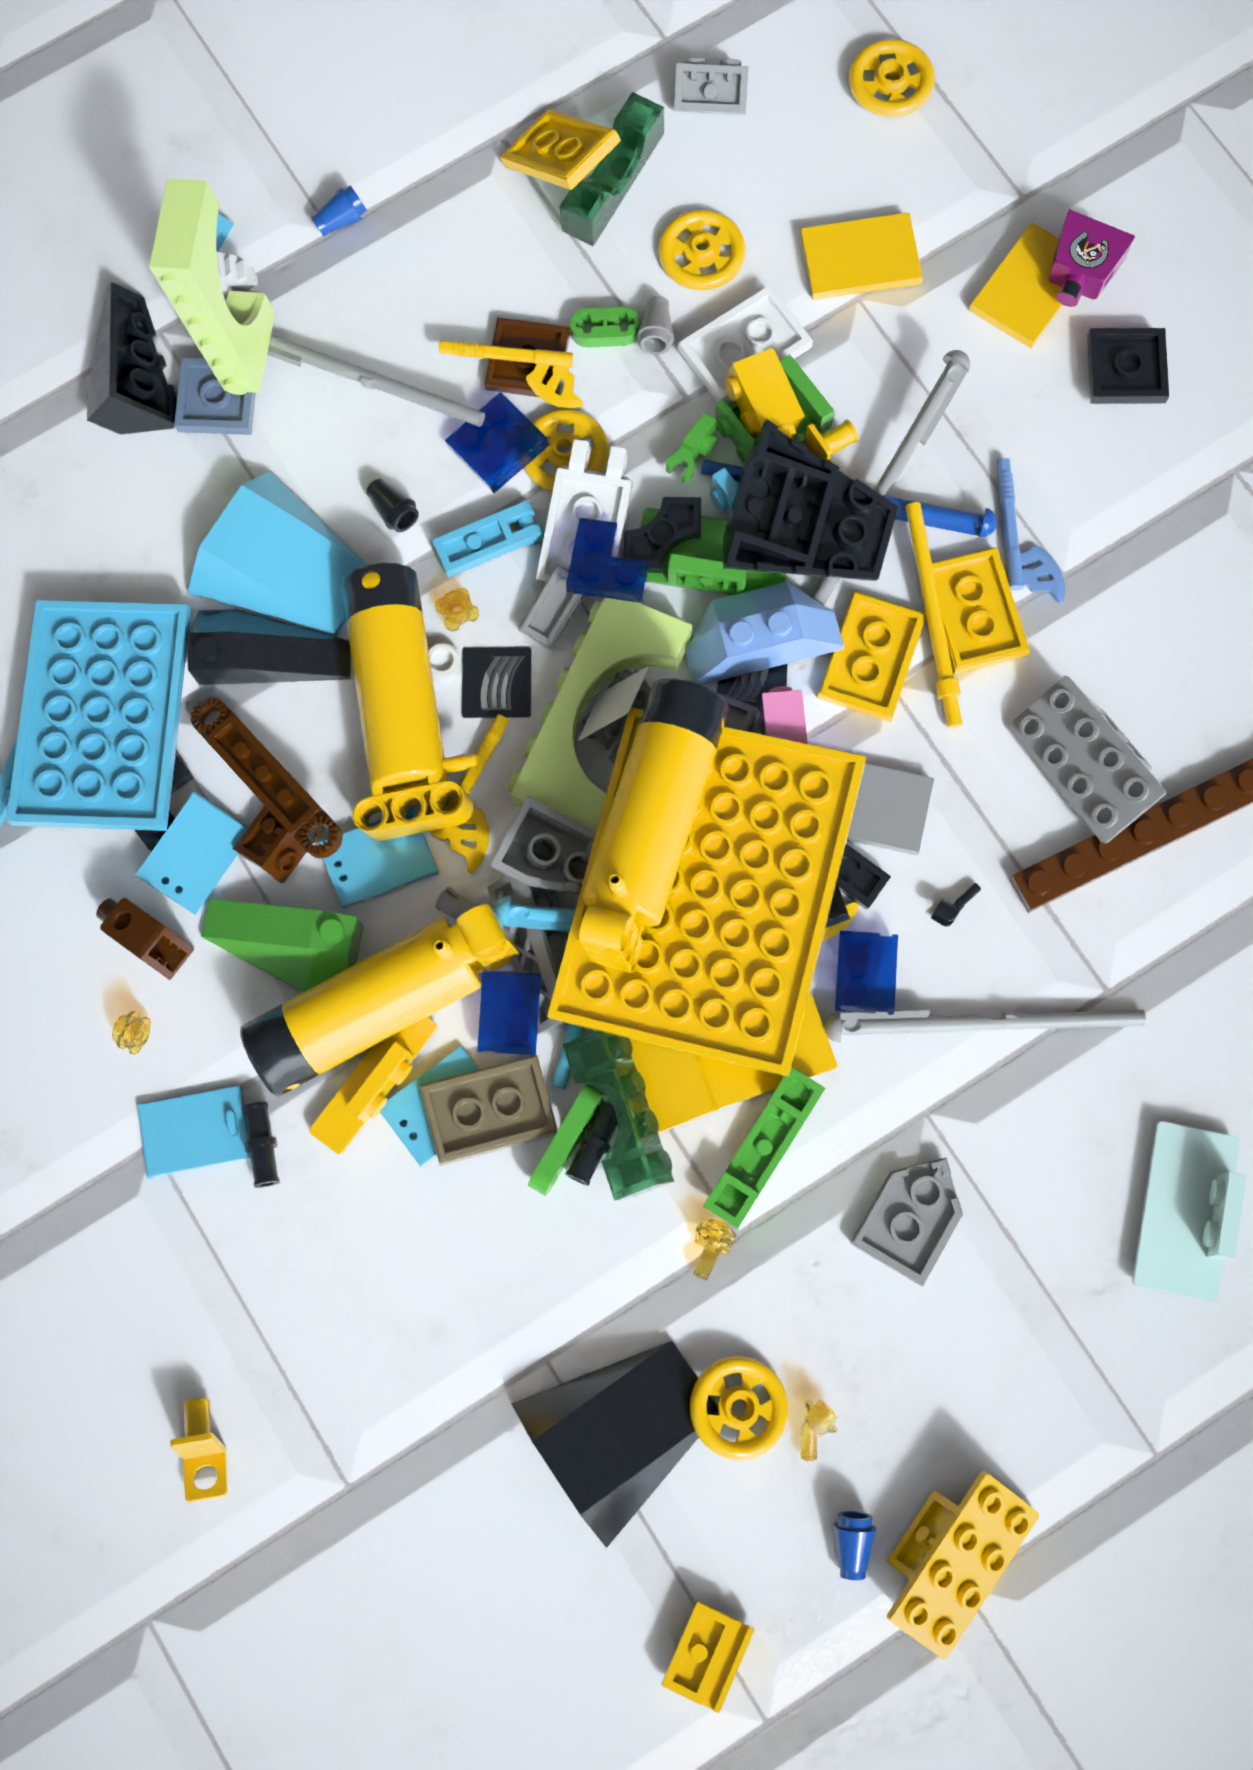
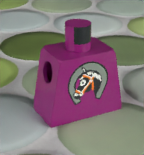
M1069 209L1059 235L1048 278L1051 283L1060 286L1056 296L1058 302L1067 307H1075L1081 295L1092 300L1097 299L1125 261L1135 235Z

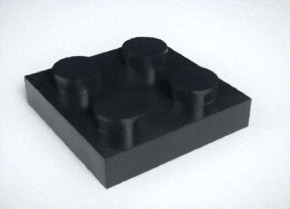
M1090 328L1087 334L1090 404H1161L1167 402L1169 398L1165 328Z

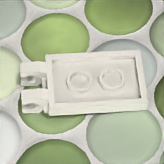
M574 439L569 466L563 465V469L557 468L536 581L545 584L558 563L590 582L591 586L588 592L605 595L607 590L611 592L613 590L633 486L630 477L624 476L628 453H626V448L611 446L606 473L587 470L591 453L590 443Z

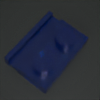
M840 930L835 1011L872 1014L888 1012V1015H894L898 934L880 936V933Z
M483 969L477 1052L492 1051L503 1054L536 1056L542 973L489 971Z

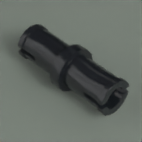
M601 1101L600 1108L588 1132H583L579 1138L582 1144L569 1170L565 1173L567 1177L585 1186L590 1185V1180L603 1154L608 1155L611 1149L609 1142L625 1114L622 1109L608 1102Z
M254 1102L242 1106L248 1139L244 1143L245 1152L250 1153L254 1188L277 1185L280 1183V1179L277 1173L274 1148L278 1144L277 1138L273 1137L271 1132L268 1103Z

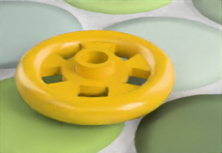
M899 39L880 40L866 46L857 54L849 71V85L856 101L866 110L884 117H900L918 110L929 99L935 84L934 68L929 57L916 45ZM894 54L895 59H887L881 63L879 56ZM913 62L919 72L911 76L906 65ZM864 70L875 71L873 82L863 80ZM908 86H911L916 92L906 99L901 93ZM876 91H879L884 95L890 96L888 101H883L874 97Z
M693 210L679 215L667 225L659 241L658 253L664 271L673 281L689 289L710 290L725 285L738 274L745 260L746 245L739 227L727 216L712 210ZM705 225L719 229L716 236L702 230ZM687 229L692 235L686 239L685 243H682L677 239V236ZM700 244L708 246L706 250H699L696 247ZM720 245H731L730 257L719 256ZM684 253L685 258L690 263L683 268L675 260V257ZM715 265V273L701 275L699 267Z
M571 409L548 412L537 418L526 430L520 446L521 463L533 482L553 492L556 473L553 476L546 473L541 468L544 463L549 461L553 466L562 469L563 465L569 466L574 439L580 440L591 437L594 449L591 450L587 470L603 472L609 459L610 450L606 433L595 419L583 412ZM558 425H574V432L557 433ZM540 436L549 438L545 451L535 448ZM562 445L571 447L570 451L566 453L558 451V448Z
M729 1356L712 1363L697 1379L690 1399V1416L696 1434L712 1452L730 1460H749L766 1453L780 1439L787 1423L788 1399L782 1382L767 1365L751 1357ZM733 1373H740L742 1386H733L726 1389L723 1377ZM760 1383L764 1385L770 1396V1399L761 1405L758 1397L752 1391V1388ZM708 1395L720 1397L718 1401V1415L707 1414ZM737 1399L742 1401L744 1405V1411L740 1416H736L732 1412V1403ZM760 1415L768 1422V1425L764 1432L757 1437L749 1430V1427L757 1421ZM723 1424L739 1431L735 1442L728 1441L719 1435Z

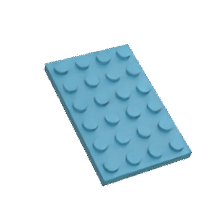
M35 601L6 818L10 825L167 831L191 609L187 604Z

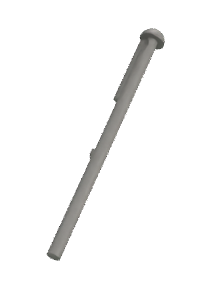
M274 335L270 337L267 355L299 367H301L302 362L339 376L358 381L365 388L386 392L481 427L484 422L485 413Z
M951 350L943 356V362L946 364L945 369L874 489L882 496L885 495L889 487L900 476L918 443L920 442L923 446L927 443L964 377L969 372L970 359L963 351ZM823 577L812 598L825 605L840 578Z
M929 1009L834 1012L825 1020L824 1030L831 1041L841 1043L842 1035L1144 1026L1146 1015L1144 1010L1012 1014L1007 1011L1002 1012L1003 1018H988L975 1015L929 1016Z

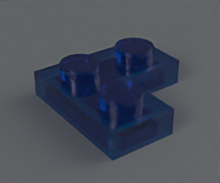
M579 518L566 582V592L643 603L649 574V562L613 557L618 523Z

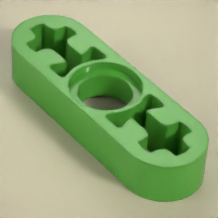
M588 1083L584 1086L528 1182V1187L544 1196L548 1195L579 1143L581 1134L586 1131L600 1107V1103L605 1096L604 1092Z

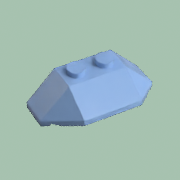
M786 581L712 600L689 641L685 654L692 682L704 685L843 650L844 645L835 613Z

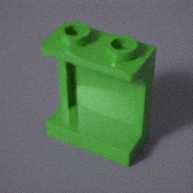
M789 354L781 359L780 363L804 413V418L795 429L796 434L792 438L795 437L804 443L807 425L813 423L820 434L832 427L834 409ZM722 399L716 403V428L722 437H729L736 446V453L739 459L745 464L755 440L741 423V411L736 400L727 405Z

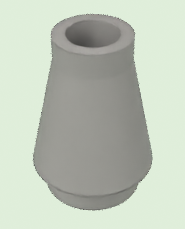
M654 296L648 300L647 309L637 334L641 349L652 355H660L667 352L674 341L669 301L661 296Z

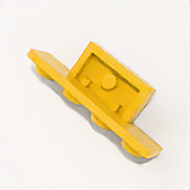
M426 1017L372 1046L310 1127L309 1133L335 1153L343 1154L368 1119L376 1117L383 1109L388 1100L386 1096L394 1085H400L406 1079L413 1067L411 1063L438 1028L437 1024Z

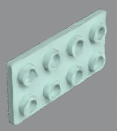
M1163 1121L1156 1124L1132 1279L1134 1285L1211 1302L1218 1299L1223 1260L1235 1259L1247 1176L1246 1174L1236 1173L1240 1139L1238 1137Z

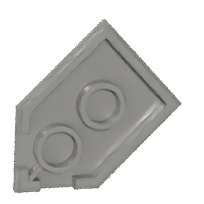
M947 1157L891 1171L850 1242L858 1250L922 1287L963 1215L952 1181Z

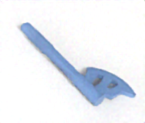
M998 459L997 479L1005 538L1007 578L1011 591H1017L1027 586L1031 592H1048L1056 602L1061 603L1064 601L1065 595L1064 578L1052 556L1037 545H1033L1029 551L1021 553L1019 550L1015 494L1010 459ZM1037 561L1041 564L1032 570L1022 569L1023 566ZM1049 575L1051 578L1049 581L1039 582L1037 578Z

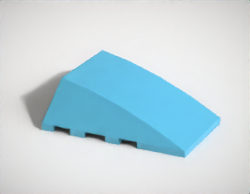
M269 471L240 486L200 544L187 592L195 597L202 598L204 596L217 600L220 604L231 607L236 605L253 610L259 615L266 617L275 616L285 619L291 624L336 636L346 621L341 581L346 574L368 564Z

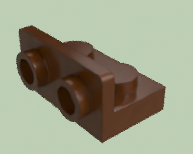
M266 806L263 807L232 848L240 856L266 871L280 883H284L307 853ZM324 829L318 831L313 838V843L320 836Z

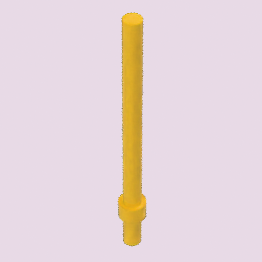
M914 502L907 504L905 508L937 670L938 682L935 683L937 697L943 702L947 728H956L963 725L958 701L961 691L958 678H954L921 503Z

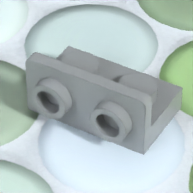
M695 57L685 58L684 63H676L674 112L746 115L749 66H741L742 61L735 59L720 60V65L706 64V59Z

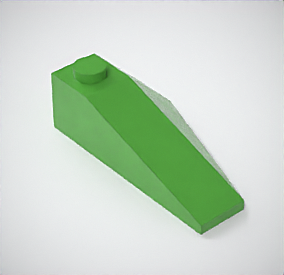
M210 898L201 937L303 993L356 964L364 926L357 916L316 909Z

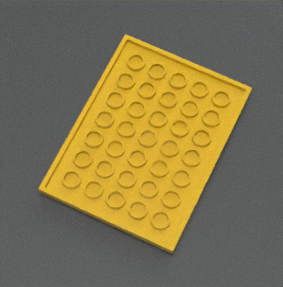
M631 707L624 726L547 1017L577 1026L789 1077L866 763V756L723 727L663 918L658 926L643 928L641 935L643 942L639 961L634 972L629 973L591 962L579 941V932L583 916L588 907L582 901L583 891L644 711Z

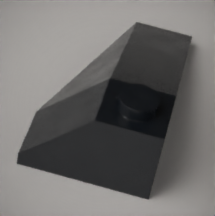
M110 282L107 286L88 386L87 421L120 435L173 429L175 427L177 396L174 386L167 384L163 369L167 366L164 356L158 355L153 341L156 332L143 296L113 282Z
M238 609L198 611L189 631L188 671L199 685L351 680L349 640Z

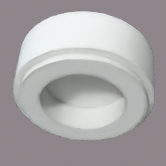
M437 643L428 648L433 681L437 683L454 681L460 675L463 667L462 658L457 648L449 643Z

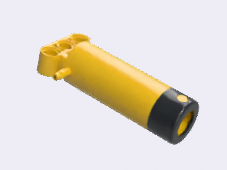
M376 563L356 568L346 574L341 581L371 797L361 800L353 810L354 823L368 837L376 841H384L463 824L471 817L474 804L468 794L457 783L448 781L447 774L476 766L478 760L475 754H461L447 758L444 756L416 571L407 565L399 563ZM459 796L457 807L451 811H444L446 801L450 797ZM421 804L419 814L412 819H407L406 813L412 805ZM382 812L380 823L374 827H369L370 817L374 813Z
M663 678L652 684L582 895V901L588 907L582 919L579 941L591 962L633 973L641 954L643 928L658 926L661 923L730 708L722 696L703 685L675 678Z
M482 904L459 916L456 920L457 924L454 926L451 925L448 919L440 918L240 1027V1037L243 1047L263 1084L275 1096H281L481 988L482 982L479 973L486 969L488 971L499 969L512 962V955H520L507 928L503 926L497 913L489 904Z

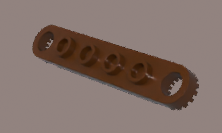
M210 697V699L204 698L203 702L199 701V705L197 707L194 706V712H191L192 718H190L193 727L311 856L327 858L333 855L342 843L343 834L340 827L223 701L214 697ZM218 711L219 718H216L217 722L213 721V725L208 724V726L204 724V720L209 713ZM322 829H329L330 833L328 834L329 838H326L327 842L324 841L323 845L318 844L317 846L314 844L313 846L315 834Z

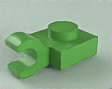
M705 412L682 440L680 449L667 459V473L670 474L676 466L682 465L686 468L682 474V483L687 484L693 479L695 463L702 455L707 457L717 444L716 419Z

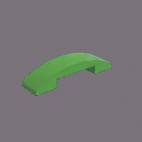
M791 1067L789 1077H783L703 1207L738 1229L826 1088Z

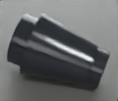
M381 478L369 484L366 489V495L370 498L388 529L404 532L415 524L419 512L416 509L414 500Z

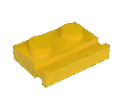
M697 1600L663 1677L661 1686L699 1705L702 1704L719 1714L754 1633V1627L736 1620V1618Z

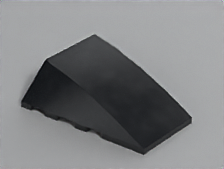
M766 419L741 472L723 536V569L871 581L879 580L899 506L857 478L855 480L851 479L839 471L840 467L828 459L824 461L809 451L807 445L795 437L791 439L779 431L777 425Z
M673 1341L511 1403L543 1460L580 1516L606 1548L699 1438L694 1430L690 1416L691 1394L698 1377ZM708 1395L707 1414L718 1415V1407L711 1396Z

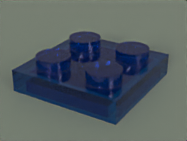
M501 392L479 410L485 413V419L481 427L465 422L444 440L448 448L493 494L550 446L547 437Z

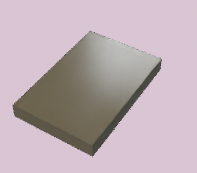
M538 1055L419 1086L440 1166L554 1136L558 1131Z

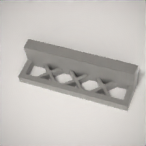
M507 875L487 887L494 907L500 898L505 897L503 890L511 886L515 896L513 904L559 908L553 890L527 886ZM508 926L506 928L520 953L519 956L517 954L512 955L511 959L536 1033H546L565 1023L553 1019L547 1020L543 1004L545 997L552 1000L569 934L564 931L526 928L528 935L524 945L520 942L517 934L519 927ZM532 960L537 961L540 968L538 982L533 979L530 972Z

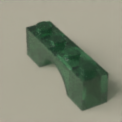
M634 92L630 94L614 119L612 129L617 131L621 141L599 162L588 178L581 180L572 190H569L559 206L562 232L593 247L664 135V107Z
M595 1030L563 1044L575 1083L592 1085L601 1090L609 1098L616 1112L618 1122L616 1140L611 1151L601 1161L614 1201L632 1198L674 1182L671 1173L672 1161L669 1154L663 1149L658 1134V1120L649 1108L645 1096L646 1086L644 1079L637 1071L631 1055L633 1048L630 1039Z

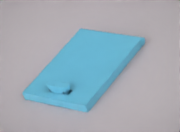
M193 791L187 803L135 876L196 915L237 857L238 853L232 848L248 827Z
M409 808L406 818L412 819L416 817L413 808ZM381 820L370 823L369 827L378 825ZM357 828L343 833L339 849L333 855L323 858L342 909L438 874L423 833L376 841Z
M462 1045L458 1046L455 1051L388 1099L380 1111L383 1118L420 1167L437 1154L419 1086L480 1070Z
M241 1086L146 1104L139 1103L137 1107L147 1178L152 1179L159 1175L250 1158V1153L245 1152L244 1143L248 1139L244 1112L242 1111L244 1101Z

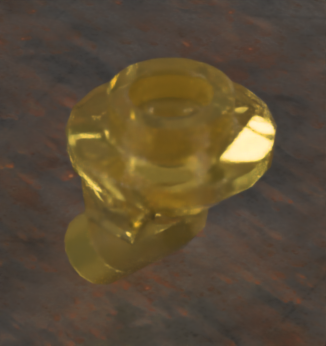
M709 1219L697 1225L695 1243L704 1247L693 1271V1274L698 1278L708 1280L719 1253L727 1255L731 1251L736 1240V1234L726 1222L718 1219Z
M810 1399L805 1401V1413L803 1415L805 1422L801 1427L800 1458L804 1461H814L817 1459V1434L822 1437L825 1433H836L838 1431L837 1426L834 1424L838 1416L822 1399H819L816 1404Z

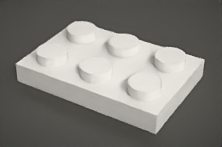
M769 285L678 342V350L716 401L719 402L723 399L727 402L730 398L725 388V376L732 363L770 348H774L779 361L789 354L796 358L812 348L813 340Z

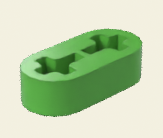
M624 306L581 309L574 313L571 318L572 339L577 345L587 348L630 345L637 340L640 318L634 309ZM621 321H627L628 331H620ZM584 323H591V333H583Z

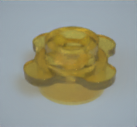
M457 588L450 591L435 602V610L442 614L445 619V628L449 631H457L461 624L467 621H476L479 617V609L472 605L469 591L465 588ZM455 607L461 608L459 612H454L453 610Z
M136 1011L121 1015L115 1022L112 1031V1038L117 1047L120 1049L128 1048L130 1054H138L149 1038L150 1018H141Z

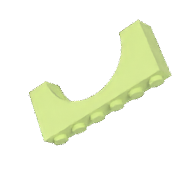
M167 179L149 268L224 391L236 395H244L247 392L260 393L275 312L265 293L228 291L225 302L220 284L216 253L219 203L206 180Z
M608 590L602 602L597 600L594 603L588 619L591 622L590 628L586 635L582 633L579 635L572 653L576 657L570 669L565 667L559 676L556 688L560 691L554 702H547L540 722L544 723L538 736L532 735L524 752L527 760L522 770L516 769L508 785L513 806L521 808L526 796H529L594 831H597L607 793L596 787L589 780L576 757L575 737L582 712L592 696L604 684L613 679L618 672L623 673L625 669L633 670L649 666L677 672L685 655V649L692 638L691 624Z

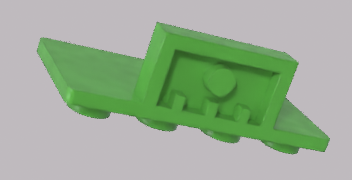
M646 507L643 511L641 527L651 522L660 509ZM701 516V537L686 540L675 546L664 560L662 573H631L632 579L637 581L730 596L785 582L786 574L723 569V536L728 520Z

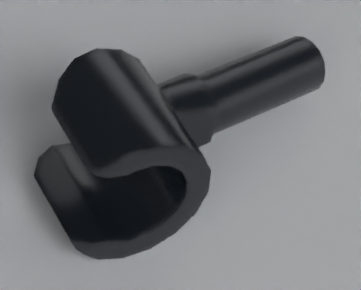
M974 883L956 899L954 904L942 898L931 919L942 926H951L959 912L964 908V905L981 891V887Z

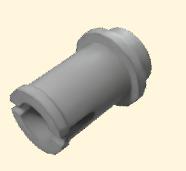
M447 887L438 897L435 908L457 920L463 913L482 905V903L478 902L475 904L453 891L452 888Z

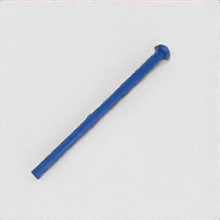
M704 459L701 466V474L712 476L725 467L732 478L739 482L743 467ZM884 495L885 498L899 506L895 520L908 522L905 506L917 501ZM920 502L925 526L979 537L989 536L996 529L997 517L989 508H985L984 514H978Z

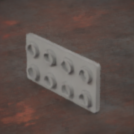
M1063 676L1008 725V729L1103 843L1110 842L1166 795L1164 787L1149 771L1152 769V766L1103 709L1094 705L1069 676Z

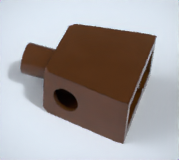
M108 898L99 905L96 911L97 918L103 921L100 925L102 932L168 980L174 977L194 951V948L127 898H122L118 903L112 898Z

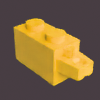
M774 348L732 363L725 376V388L729 398L732 401L736 400L741 411V423L754 440H756L766 419L777 425L779 431L793 439L792 436H795V429L804 418V413Z

